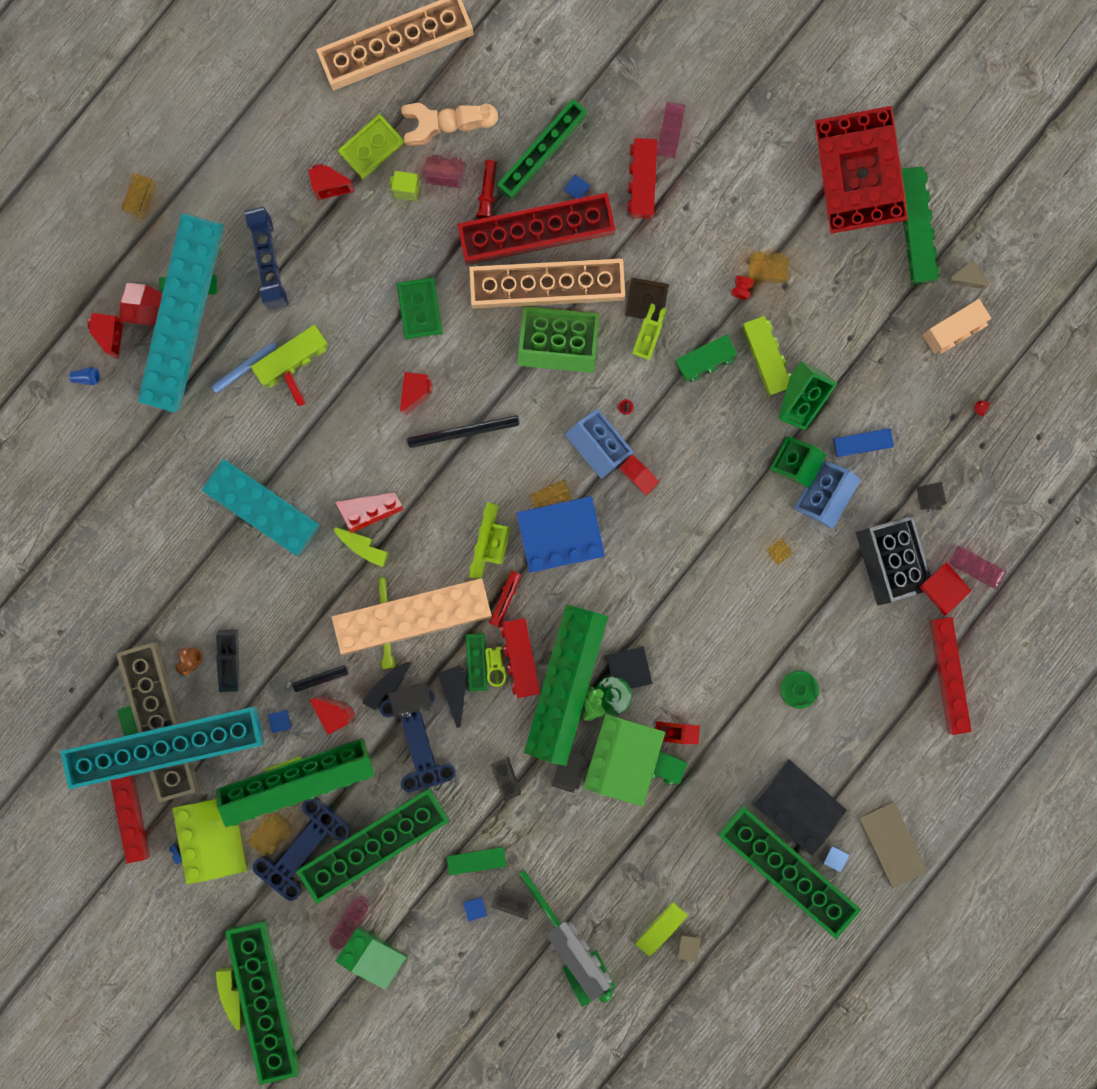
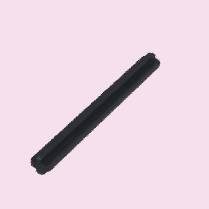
M515 415L408 437L407 443L409 448L515 427L519 426L520 423L518 416Z

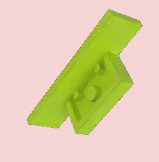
M487 502L483 510L482 525L478 531L479 537L474 548V558L470 565L469 577L481 579L486 561L500 565L503 563L511 528L495 524L499 505Z

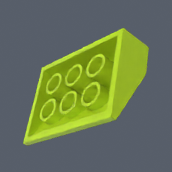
M217 798L178 805L172 808L186 885L248 871L239 824L225 828L217 808Z

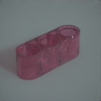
M666 102L657 156L675 159L685 105Z
M957 546L949 561V564L994 589H998L1007 573L1002 568L960 546Z
M359 896L353 900L330 936L329 943L332 948L341 949L346 945L369 909L370 903L366 897ZM362 902L365 905V909L363 911L357 910L355 903ZM351 918L354 921V926H346L345 919ZM341 935L344 938V942L337 943L334 940V936Z

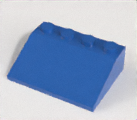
M592 496L516 512L529 573L605 557Z

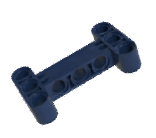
M265 207L245 210L247 226L252 233L262 286H259L262 302L269 310L288 306L287 295L281 284L271 233L274 232L271 216ZM267 236V242L259 244V238ZM264 255H271L269 262H262ZM268 274H275V278L273 281H266V276Z
M430 689L388 699L380 705V712L384 717L401 716L416 772L406 774L402 778L401 788L405 792H414L449 782L456 774V769L451 763L436 766L420 711V709L429 707L435 701V694ZM423 693L431 695L430 703H424L421 700ZM405 698L412 700L413 705L411 708L407 709L403 706ZM386 703L394 706L392 714L385 712L384 706ZM445 767L450 768L452 776L444 777L442 769ZM428 772L434 777V780L429 783L423 779V775ZM412 778L415 781V786L412 788L407 787L405 779Z
M317 797L304 801L302 805L303 812L312 819V822L276 864L269 857L262 856L253 864V872L288 901L296 900L302 893V886L292 877L293 874L326 834L329 833L336 840L342 841L351 833L349 823ZM313 801L316 803V811L308 809V802ZM323 814L331 816V823H325L322 820ZM337 827H345L347 831L346 835H339L337 833ZM260 861L265 862L267 870H260L258 863ZM274 874H279L282 877L281 883H276L273 880ZM289 886L296 888V895L288 893Z

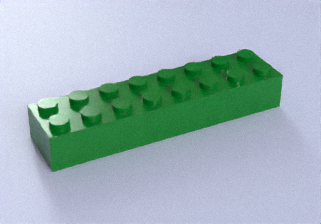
M565 605L524 750L525 754L550 763L567 765L608 616Z
M361 738L216 788L217 808L225 828L236 826L243 821L256 819L266 813L276 812L278 809L286 806L290 807L298 802L311 800L315 796L327 794L335 789L348 787L352 783L361 780L365 781L375 776L365 740Z
M431 787L301 866L296 872L314 902L318 904L450 821V818Z
M742 804L716 833L835 939L841 935L860 913L861 909Z
M267 919L230 927L225 931L259 1085L297 1077L301 1070Z

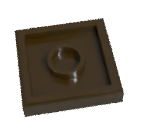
M631 278L625 316L644 319L652 303L655 305V310L651 320L657 322L660 310L665 308L669 284Z

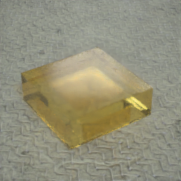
M783 538L766 549L776 565L793 555Z

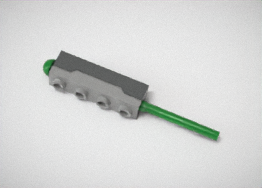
M526 871L520 872L518 875L555 928L546 935L590 1000L595 1001L599 998L603 1003L609 1002L612 999V991L610 989L613 987L609 974L607 972L603 973L599 968L601 965L600 961L595 955H590L588 952L590 947L584 939H579L577 936L578 930L574 924H569L568 922L561 923Z

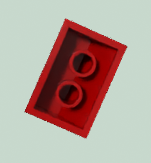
M323 696L310 700L327 735L355 721L353 718L356 716L355 712L346 703Z

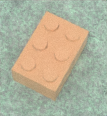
M980 299L932 327L922 336L934 354L938 351L942 354L955 346V341L959 344L970 337L971 331L975 334L988 326L987 321L991 317Z

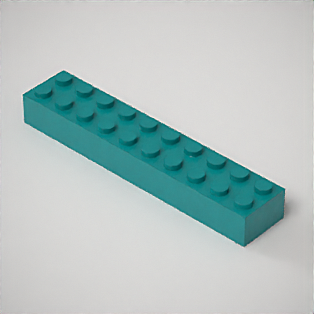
M189 213L181 214L137 401L139 403L174 413L181 409L224 229L223 223Z
M257 706L65 749L60 751L69 790L264 745L265 742Z

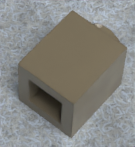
M680 932L676 954L677 958L681 959L680 962L692 964V961L697 962L701 940L699 935Z

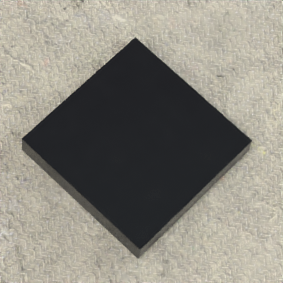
M644 646L606 655L611 677L622 678L631 689L653 684Z

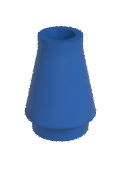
M89 367L70 372L71 383L94 386L100 382V372L97 368Z

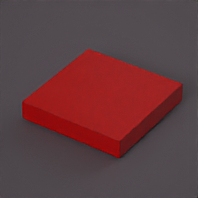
M947 562L919 586L944 616L948 615L972 591Z

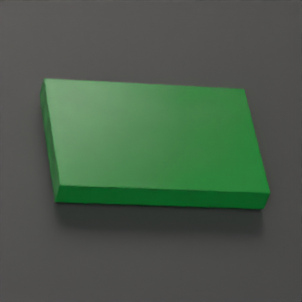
M434 277L396 283L405 340L443 334Z

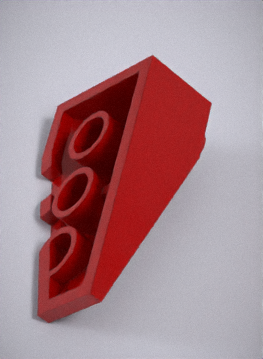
M127 283L120 302L119 322L155 326L163 293L148 285Z

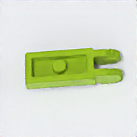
M652 303L646 318H644L632 351L633 355L650 360L667 310L666 308L660 310L657 322L651 320L655 310V305Z

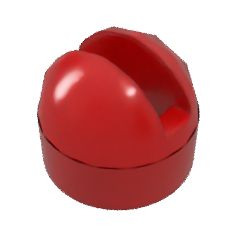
M624 399L619 403L618 409L623 415H630L634 411V404L630 400ZM627 403H629L628 412H626Z
M983 400L978 401L974 406L975 412L984 417L990 403Z

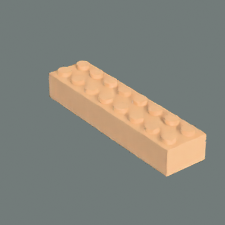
M439 0L316 50L332 90L335 91L474 34L462 0Z
M623 259L469 267L472 309L625 300Z
M481 578L331 617L341 655H347L492 618Z

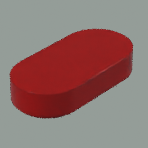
M285 372L283 374L297 405L299 407L305 405L306 402L292 372Z

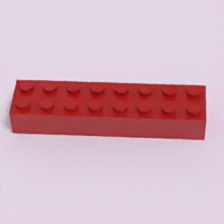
M608 192L457 224L466 265L615 235L616 231Z

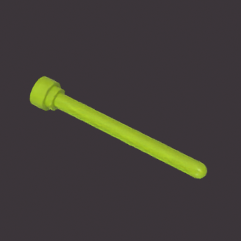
M385 577L379 578L380 604L388 602ZM391 643L383 645L384 657L380 661L381 669L396 668V660L391 655Z

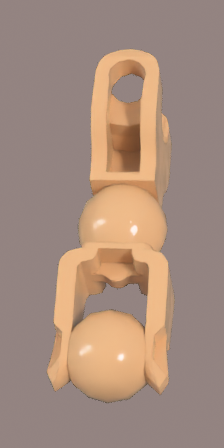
M421 103L407 104L401 107V114L404 117L419 120L417 129L404 135V143L408 146L426 145L434 135L442 133L441 130L451 133L459 128L460 131L467 132L482 127L490 128L498 121L497 109L490 104H482L480 106L461 105L456 108V111L446 108L440 113L437 110H429Z

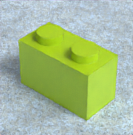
M395 171L394 176L390 177L389 188H391L396 199L418 202L420 188L418 174Z

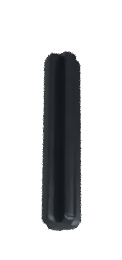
M343 665L293 682L292 686L295 692H299L348 675V670Z

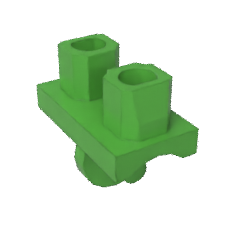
M588 687L583 705L586 709L581 714L585 721H592L596 717H603L606 714L601 705V698L604 696L601 689L595 690L594 687Z

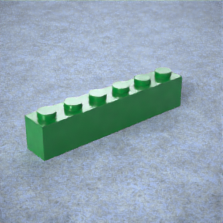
M572 99L499 181L497 189L512 202L587 118V110Z
M923 166L902 169L908 220L903 221L911 286L934 283L940 276V270L935 262L937 248L933 246L935 231L934 228H931L930 222L933 216L932 210L928 207L930 193L929 190L926 191V183L928 182L927 172H924Z

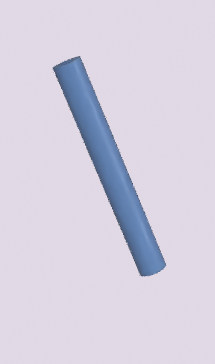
M274 342L270 343L211 385L216 393L220 392L252 369V365L278 349Z

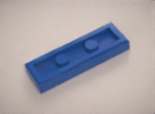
M891 428L833 439L836 457L894 447Z

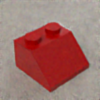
M317 164L312 166V169H308L313 193L317 200L355 192L350 179L327 165Z
M92 313L87 324L90 334L106 354L114 359H119L124 322H119V318L114 315Z
M404 372L400 411L403 415L410 413L428 398V394H432L433 382L427 374Z

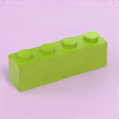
M762 316L743 323L741 326L768 397L786 391L791 374L786 372V360L783 355L779 354V342L776 337L773 338L771 330H773L770 320H766V317Z
M314 324L252 365L251 368L265 388L268 386L272 388L279 383L280 378L284 377L283 374L285 372L291 371L292 374L295 373L294 369L300 365L302 367L306 366L315 355L321 356L324 354L329 345Z

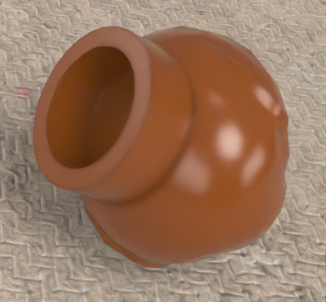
M182 648L178 653L180 662L176 664V671L179 674L188 675L189 671L197 669L199 663L203 660L201 651L197 648Z

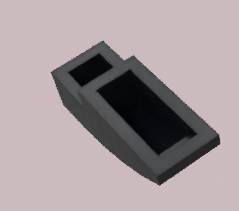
M218 630L216 634V660L219 692H238V630Z
M408 661L386 674L371 689L362 703L376 711L385 695L394 696L412 663Z

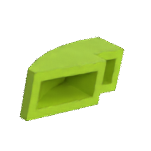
M337 527L334 528V532L352 551L371 563L385 567L389 553L371 547L373 539L350 533Z
M671 901L635 942V945L650 957L688 916L687 912L674 901Z
M219 968L216 971V980L221 1003L234 1028L240 1030L243 1027V1010L238 988L235 987L233 968Z

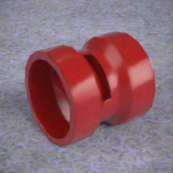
M737 275L734 281L736 287L732 289L731 295L739 299L749 300L751 294L749 290L753 287L754 280Z

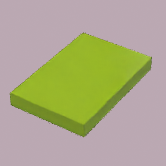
M379 113L340 147L337 152L358 176L364 180L405 143L401 136Z

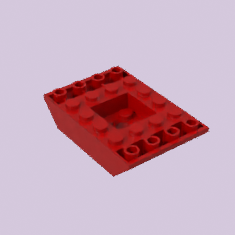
M892 106L815 120L830 234L907 221V205ZM860 169L868 171V175L863 179L857 176Z

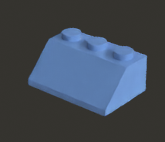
M599 409L583 418L565 434L601 479L634 453Z
M824 460L809 489H804L794 509L817 523L833 529L861 479L850 470Z

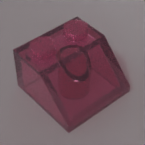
M440 155L427 157L423 169L425 184L463 189L465 162L456 157H452L451 160L443 159V156Z

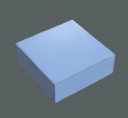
M831 846L822 863L841 872L849 855Z

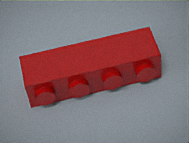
M635 138L634 144H630V156H633V163H629V174L632 175V182H628V193H631V201H627V212H630V218L653 219L658 139Z
M526 618L503 622L500 631L502 638H506L507 645L504 646L505 657L510 658L511 664H508L507 667L509 676L513 675L514 683H511L513 695L517 694V698L540 694Z

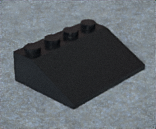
M913 515L855 532L877 606L923 593L919 586L931 574Z
M790 759L785 762L751 801L754 806L811 856L825 842L847 811Z

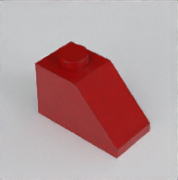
M633 454L618 469L644 495H647L659 483L647 467Z
M656 721L655 729L665 732L663 742L699 745L700 725Z

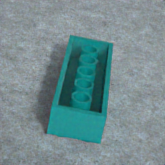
M225 459L220 462L201 490L296 556L301 555L321 526Z

